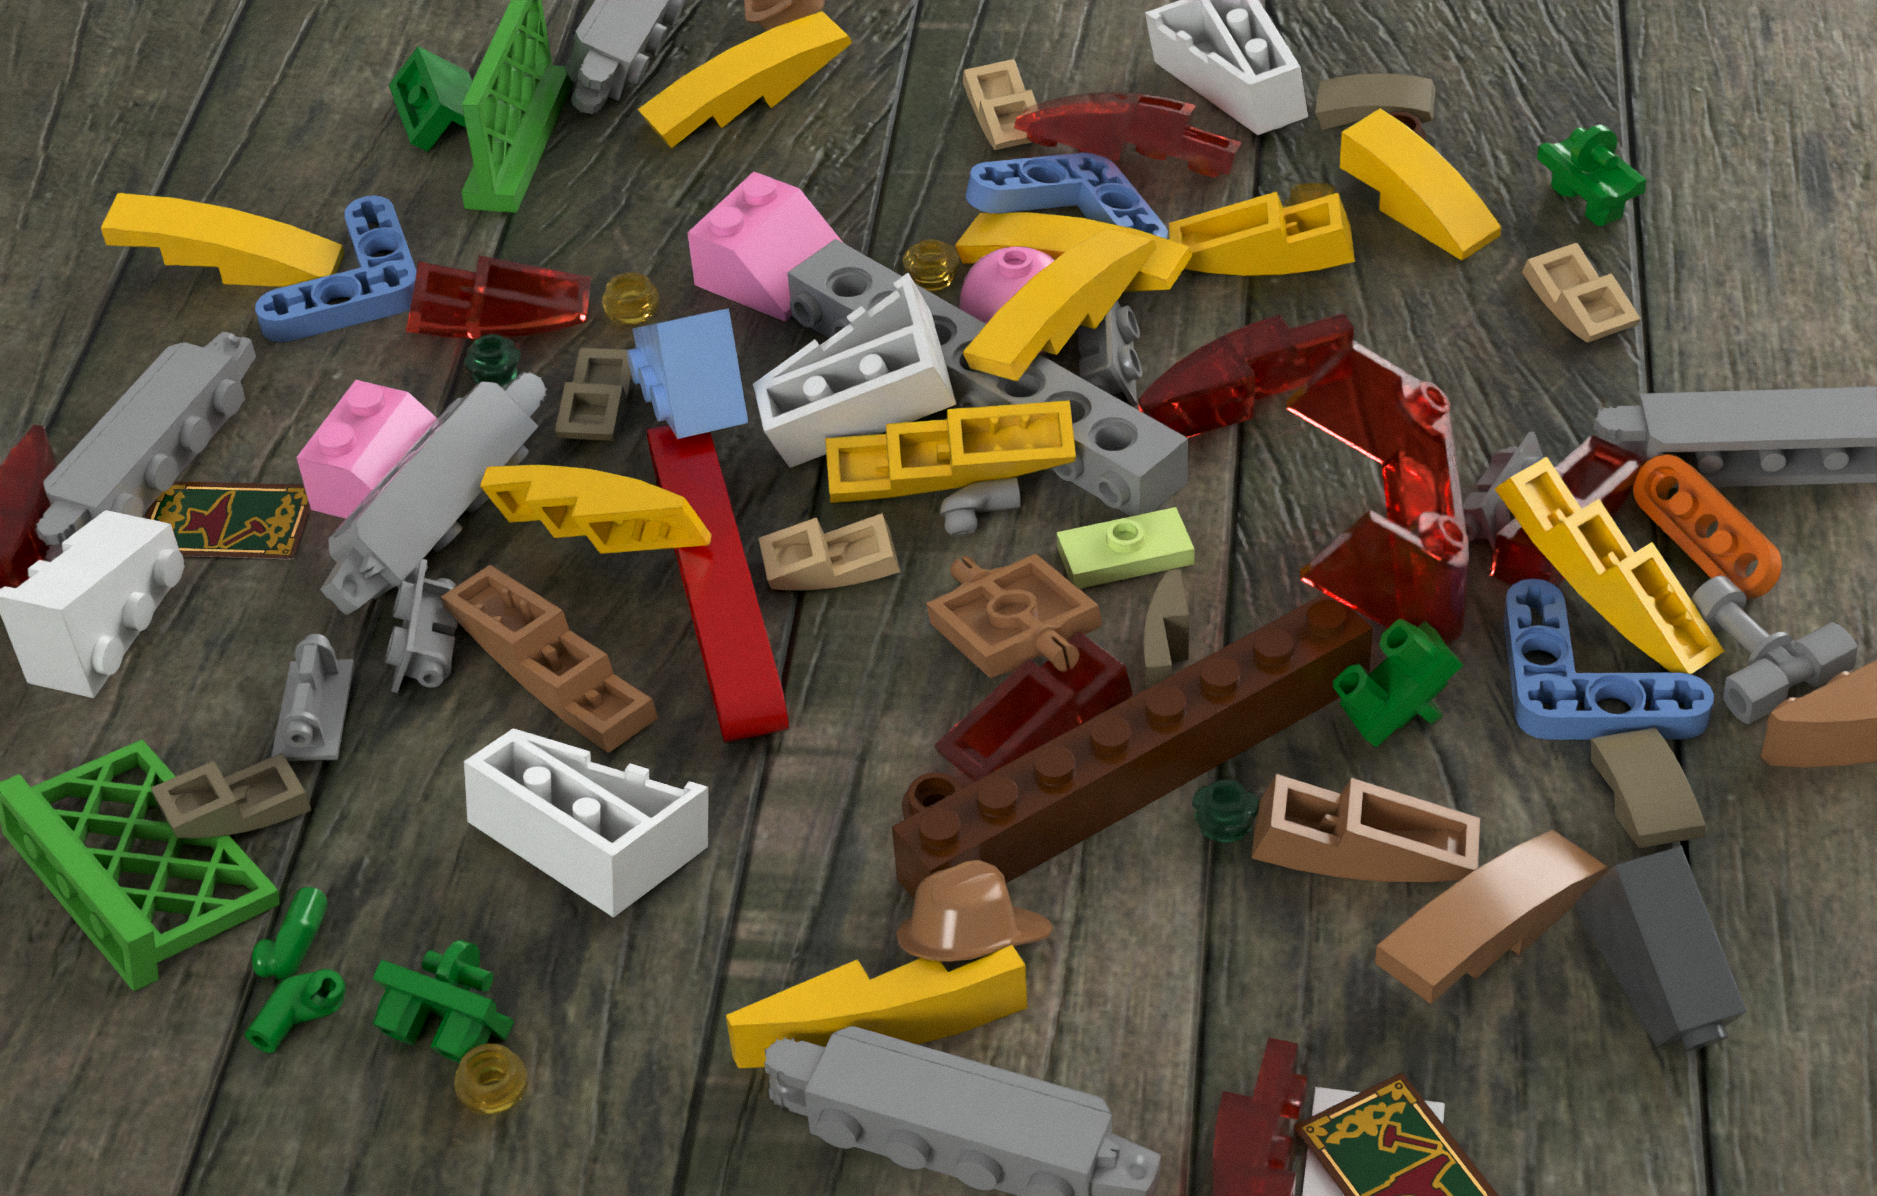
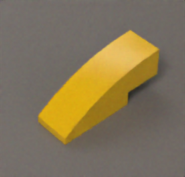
M1381 108L1341 132L1339 168L1380 192L1379 210L1461 261L1501 235L1500 224L1459 172L1424 139Z
M1273 192L1169 223L1170 240L1188 245L1191 249L1193 256L1184 268L1188 270L1240 276L1284 275L1316 271L1355 262L1351 225L1339 193L1283 208L1278 193Z

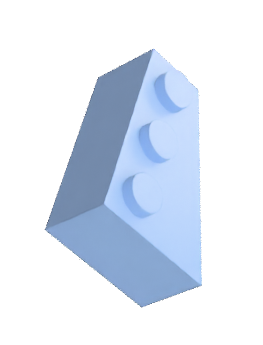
M729 308L632 329L636 348L627 350V358L634 384L641 385L646 403L652 402L657 421L666 420L677 439L748 423Z

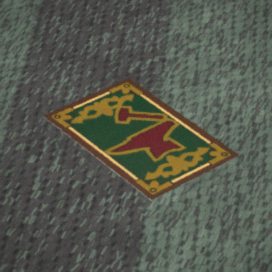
M174 481L172 486L167 491L162 492L148 508L145 518L171 524L179 551L183 556L294 559L310 511V505L304 485Z
M1403 1073L1391 1077L1293 1125L1344 1196H1499Z

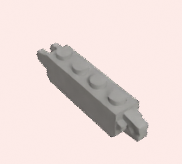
M595 0L575 32L574 47L565 68L570 79L577 82L571 98L572 106L580 110V113L585 112L593 115L594 112L598 113V110H601L608 97L619 101L630 83L638 86L650 60L647 54L657 55L667 33L668 27L665 24L675 25L685 0Z
M222 331L204 347L186 342L168 346L43 481L51 506L43 514L44 517L39 519V523H36V532L39 539L46 543V546L52 545L46 551L48 562L53 561L63 553L62 542L103 511L107 510L142 518L160 494L172 486L180 473L198 453L205 449L210 439L239 410L241 404L246 400L241 379L256 358L251 339L244 336L237 337L232 333Z
M529 371L521 373L508 385L505 384L502 387L497 383L480 382L469 394L454 400L328 538L330 556L337 563L320 590L328 599L336 604L341 612L347 616L371 598L376 599L393 587L399 589L402 580L412 583L420 560L431 549L436 553L442 550L462 530L463 527L456 521L465 510L470 514L473 513L489 499L488 495L480 487L486 468L489 466H516L526 457L529 450L523 444L538 428V425L530 416L537 410L540 403L544 401L543 398L547 396L545 394L547 389L541 380L542 377H538Z
M1877 387L1640 394L1639 405L1617 406V408H1612L1611 406L1610 408L1603 407V410H1598L1597 418L1594 419L1593 430H1596L1600 436L1598 439L1594 438L1593 446L1590 447L1589 458L1596 463V466H1601L1602 469H1640L1651 458L1670 454L1679 457L1693 466L1714 487L1877 483ZM1679 484L1674 485L1672 488H1679Z
M855 1026L832 1033L826 1047L802 1040L795 1042L794 1038L788 1040L784 1037L783 1040L776 1039V1042L768 1049H764L766 1062H764L765 1071L770 1074V1089H768L770 1100H774V1105H780L781 1109L788 1107L791 1112L808 1116L810 1134L820 1136L825 1142L835 1147L844 1149L860 1148L889 1157L896 1164L908 1169L926 1168L957 1177L966 1185L978 1190L997 1189L1017 1196H1153L1159 1182L1161 1154L1113 1134L1112 1113L1102 1097Z

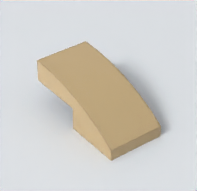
M1015 59L963 71V85L976 118L994 150L1047 139V131L1032 90H1025Z
M1577 242L1527 259L1522 273L1533 290L1565 327L1588 343L1638 325L1641 318L1612 273L1599 277Z
M883 513L825 534L816 517L759 538L767 581L771 589L818 590L837 588L876 580L901 572L891 532Z

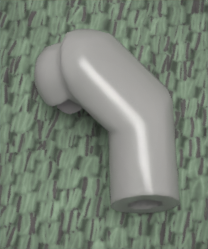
M1017 478L971 483L945 498L941 503L940 516L945 517L944 526L946 532L951 536L974 533L978 524L975 513L1019 508L1020 493Z

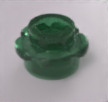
M488 334L478 338L467 349L464 366L478 384L480 382H492L502 386L516 377L518 364L521 361V351L515 347V343L512 340L501 335Z
M1218 780L1209 786H1203L1195 793L1192 800V806L1197 810L1195 812V820L1205 836L1218 842H1234L1245 837L1251 830L1252 818L1256 817L1259 812V800L1255 793L1251 791L1246 792L1243 784L1234 780Z

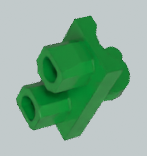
M1601 124L1592 126L1587 130L1584 127H1578L1571 133L1569 138L1560 143L1551 144L1546 142L1538 146L1537 160L1552 172L1551 187L1561 196L1573 198L1580 195L1587 201L1585 216L1596 226H1603L1622 218L1626 201L1644 194L1647 179L1614 153L1617 147V136L1611 129Z
M1397 619L1381 635L1379 647L1387 656L1384 661L1371 673L1360 664L1349 665L1333 680L1332 686L1341 698L1339 704L1364 739L1375 748L1397 728L1402 729L1417 714H1420L1432 725L1437 723L1443 717V714L1432 700L1449 685L1447 681L1464 666L1444 643L1439 633L1426 621L1419 627H1416L1403 619Z
M461 939L453 942L447 948L444 955L432 950L425 954L422 961V969L436 974L435 979L382 959L372 978L385 990L372 1025L390 1038L414 1045L429 1013L440 1016L443 1020L430 1047L439 1055L468 1067L473 1066L486 1046L490 1035L506 1041L515 1021L511 1017L497 1013L496 1003L492 999L470 992L471 988L487 992L492 985L494 977L492 972L479 968L480 950L478 946Z

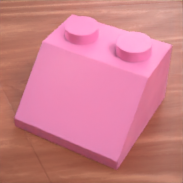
M755 171L687 232L695 286L784 322H787L792 317L787 273L833 240L837 239L843 243L799 188Z
M355 380L296 457L310 509L346 519L437 418L409 392Z

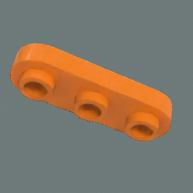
M1663 454L1651 458L1640 468L1633 484V494L1636 503L1710 578L1726 576L1746 595V599L1758 598L1774 587L1782 569L1781 555L1776 546L1693 466L1677 456ZM1679 484L1678 492L1671 499H1668L1669 490L1674 485ZM1718 521L1717 530L1710 537L1706 538L1708 527ZM1758 560L1755 571L1749 577H1746L1745 573L1748 565Z

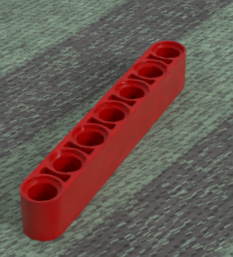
M669 425L646 429L648 445L658 487L685 497L712 535L707 546L674 548L724 744L789 730L781 682L711 432L677 439Z

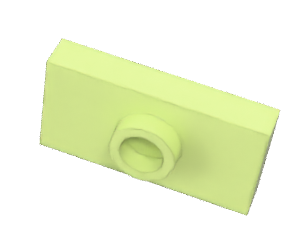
M1176 507L1056 532L1057 549L1070 582L1079 589L1194 565L1195 549Z

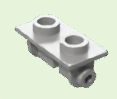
M1116 301L1096 329L1078 326L1079 353L1083 358L1079 360V368L1082 379L1111 395L1123 392L1131 406L1137 404L1136 379L1142 377V369L1134 349V340L1140 337L1139 326L1132 309L1128 305L1121 307L1119 302Z
M1528 432L1519 447L1511 446L1498 450L1495 453L1491 464L1476 484L1479 492H1470L1464 503L1452 515V530L1456 537L1467 542L1474 539H1489L1494 556L1501 557L1522 526L1494 488L1511 476L1545 458L1541 452L1535 432Z
M425 559L420 560L412 583L402 580L394 604L393 617L403 619L402 628L393 627L386 651L385 663L395 666L391 692L398 693L403 676L417 679L425 687H437L451 673L455 641L454 633L457 628V620L443 607L440 597L456 587V584L446 578L436 580L424 578L427 564Z
M311 634L297 645L295 650L296 661H290L271 757L283 753L287 761L338 760L355 662L354 659L337 660L329 640L323 635Z

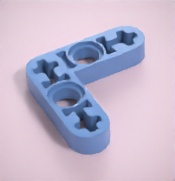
M1074 153L983 162L971 168L965 197L970 205L980 211L1010 213L1077 205L1087 219L1129 227L1165 239L1167 238L1168 230L1119 168L1110 159L1102 155Z
M375 195L364 196L351 202L345 209V221L350 241L360 268L277 288L266 292L258 299L255 304V312L261 333L265 338L274 342L294 341L400 314L412 309L419 303L421 289L417 271L394 206L389 199ZM376 222L379 228L369 231L368 224ZM381 251H395L382 257H370ZM336 298H351L349 301L341 304H326Z
M1540 579L1521 580L1513 584L1507 591L1503 623L1514 712L1518 726L1525 733L1535 738L1547 740H1591V738L1656 728L1664 739H1689L1699 736L1707 729L1713 707L1714 693L1703 679L1686 673H1576L1566 603L1562 591L1554 584ZM1530 608H1536L1538 614L1542 616L1541 625L1531 626ZM1541 650L1551 653L1557 658V661L1549 665H1537L1529 662L1523 655L1529 651ZM1607 698L1619 699L1626 702L1631 707V710L1622 714H1612L1602 710L1597 705V702ZM1646 701L1651 702L1650 711L1644 710ZM1578 702H1584L1583 711L1577 710ZM1542 703H1550L1552 710L1543 709ZM1678 703H1684L1685 709H1679Z

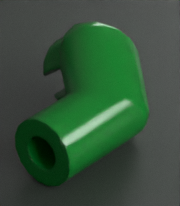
M314 887L299 889L293 897L276 941L262 939L254 946L252 966L258 976H276L277 980L281 981L298 973L328 907L326 895L321 890Z
M321 969L316 972L284 979L276 987L245 1031L246 1039L260 1051L274 1053L293 1025L330 1016L341 1007L346 992V984L343 977L334 970Z

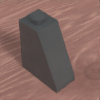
M1682 846L1614 865L1575 902V906L1581 920L1654 1044L1658 1048L1682 1040L1685 1050L1693 1051L1728 1038L1725 1027L1746 1013L1747 1010Z

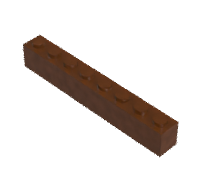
M1332 590L1318 596L892 826L897 880L911 897L915 899L916 890L925 877L966 861L980 860L996 866L1004 875L1005 883L1012 881L1339 699V695L1332 686L1333 680L1349 665L1360 664L1370 672L1373 628Z

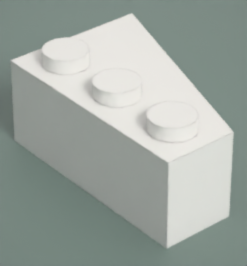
M1179 0L1145 12L1154 62L1256 135L1280 129L1308 117L1301 67L1259 0Z
M906 273L893 283L896 291L867 312L860 306L849 314L847 319L850 324L821 345L814 339L753 383L763 430L789 468L825 455V438L880 434L886 432V424L912 422L957 404L932 313L909 273Z
M105 510L62 542L63 553L53 561L38 560L28 568V580L17 588L4 586L0 589V615L27 683L95 698L109 676L118 670L124 654L140 631L148 627L154 611L170 588L177 585L181 579L185 568L184 559L179 551L172 526L169 523Z
M514 728L464 761L467 822L613 918L708 848L707 786L688 781L683 790L650 780L649 769L629 763L625 772L593 763L591 762L590 751Z

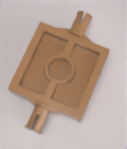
M1036 553L1009 566L991 570L982 569L969 556H962L963 563L957 558L952 563L950 574L961 585L954 591L926 603L931 625L990 679L1000 674L1013 672L1019 669L1025 662L1038 656L1046 657L1059 671H1067L1066 664L1072 669L1078 662L1079 651L1071 644L1076 642L1079 637L1103 626L1099 605Z

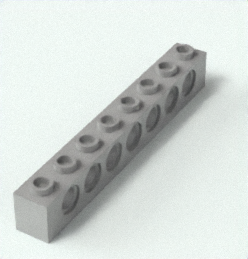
M835 239L787 273L792 317L797 319L803 326L811 327L830 338L850 324L847 316L860 306L867 312L896 291L893 283L902 276ZM915 284L932 313L957 403L948 409L1070 400L1076 460L1075 462L1049 469L1053 470L1060 478L1075 483L1100 498L1109 507L1119 509L1130 517L1153 512L1188 483V438L1040 354L1035 357L1018 381L970 369L963 351L986 324Z

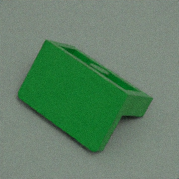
M417 46L389 83V88L410 144L428 152L451 121L466 127L462 103L472 84L469 73L464 69Z

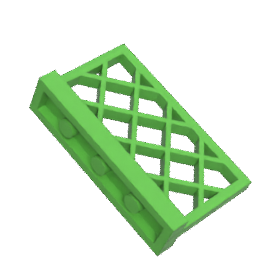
M542 0L510 1L462 103L474 164L461 191L465 209L517 213L572 87L573 81L565 70L566 66L552 65Z
M139 740L32 787L27 784L20 774L0 782V823L2 834L134 992L159 980L158 962L280 905L279 890L229 835L206 838H176L168 822L144 820L149 806L159 807L151 787L176 776L143 740ZM137 766L147 775L143 786L111 782L114 776ZM68 796L88 799L83 812L54 809L50 804ZM103 801L135 804L129 818L98 814ZM89 833L121 836L115 851L88 848L84 845ZM136 838L169 842L163 856L130 853ZM183 844L207 846L215 851L211 862L177 857ZM122 871L155 875L150 890L120 887L118 880ZM169 877L203 881L198 896L164 892ZM217 882L244 885L251 891L235 900L212 898ZM156 911L190 915L188 922L162 934L151 923Z

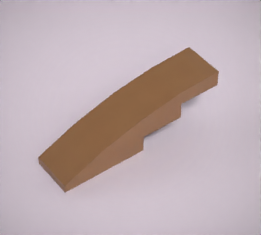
M492 565L482 569L440 597L443 607L511 676L564 722L605 752H611L658 719L653 699L613 673L607 653L570 631L562 609Z
M1554 830L1548 831L1511 848L1474 870L1422 907L1376 945L1375 964L1432 1004L1465 973L1477 979L1509 949L1520 955L1575 905V902L1607 873L1608 866Z

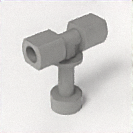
M1716 576L1709 579L1691 597V601L1712 632L1725 629L1751 654L1747 667L1726 677L1723 700L1728 709L1735 717L1746 724H1751L1772 712L1777 705L1787 699L1788 690L1793 686L1805 681L1809 685L1818 688L1829 682L1837 674L1854 668L1858 646L1852 636L1836 623L1830 622L1796 641L1786 632H1777L1769 635L1743 611L1746 604V595L1726 576Z

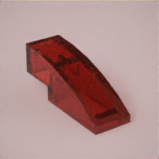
M478 255L475 272L418 261L411 293L406 332L439 337L486 339L526 336L586 323L591 277Z
M1591 435L1554 468L1581 509L1600 499L1613 519L1631 492L1634 481L1641 467L1647 462V458L1595 435ZM1516 518L1498 532L1489 575L1510 585L1521 580L1540 579L1558 587L1565 580L1532 542Z
M1078 632L1068 642L1079 651L1078 662L1072 669L1066 664L1067 671H1059L1049 660L1039 667L1028 659L934 744L936 751L975 782L1133 696L1126 665L1081 632Z

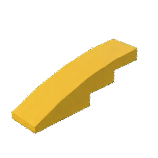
M821 11L774 27L729 48L679 78L641 106L638 111L651 128L672 149L710 117L723 128L759 98L772 109L853 42L835 22Z
M117 193L101 226L106 245L159 247L165 265L218 267L223 284L285 287L337 274L345 254L342 244L286 223L232 208L170 197Z
M1031 212L979 213L955 244L962 263L969 264L976 263L981 257L993 251L1013 246L1033 248L1050 255L1056 260L1070 248L1106 228L1154 239L1157 248L1124 292L1170 290L1193 256L1188 245L1137 229L1080 217Z
M1106 228L1070 248L1034 275L994 314L966 347L963 354L970 369L1018 381L1040 351L1057 355L1079 325L1096 329L1157 248L1154 239Z
M1070 400L947 409V419L889 423L886 424V434L825 438L830 503L892 498L955 489L975 482L1016 477L1072 463L1076 460Z
M1547 457L1511 476L1494 488L1532 542L1576 592L1627 640L1669 672L1692 674L1725 652L1653 542L1634 552L1600 499L1581 509Z
M516 465L487 467L480 487L509 523L540 520L554 538L587 536L600 554L707 546L712 537L685 497L639 479L586 468Z
M1010 945L947 972L941 961L919 958L869 979L857 959L727 1014L726 1021L732 1057L738 1068L765 1067L766 1057L764 1049H768L776 1042V1039L783 1040L786 1037V1039L791 1040L794 1038L795 1042L802 1040L826 1047L832 1033L850 1026L917 1045L957 1035L1028 1008L1026 965L1014 946Z

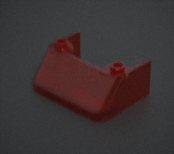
M1352 340L1286 400V408L1382 464L1388 520L1369 510L1299 570L1300 580L1386 628H1389L1397 619H1403L1416 627H1419L1426 621L1439 633L1444 643L1449 646L1464 631L1469 566L1468 537L1466 534L1449 413L1450 403L1444 392L1435 384L1418 380Z

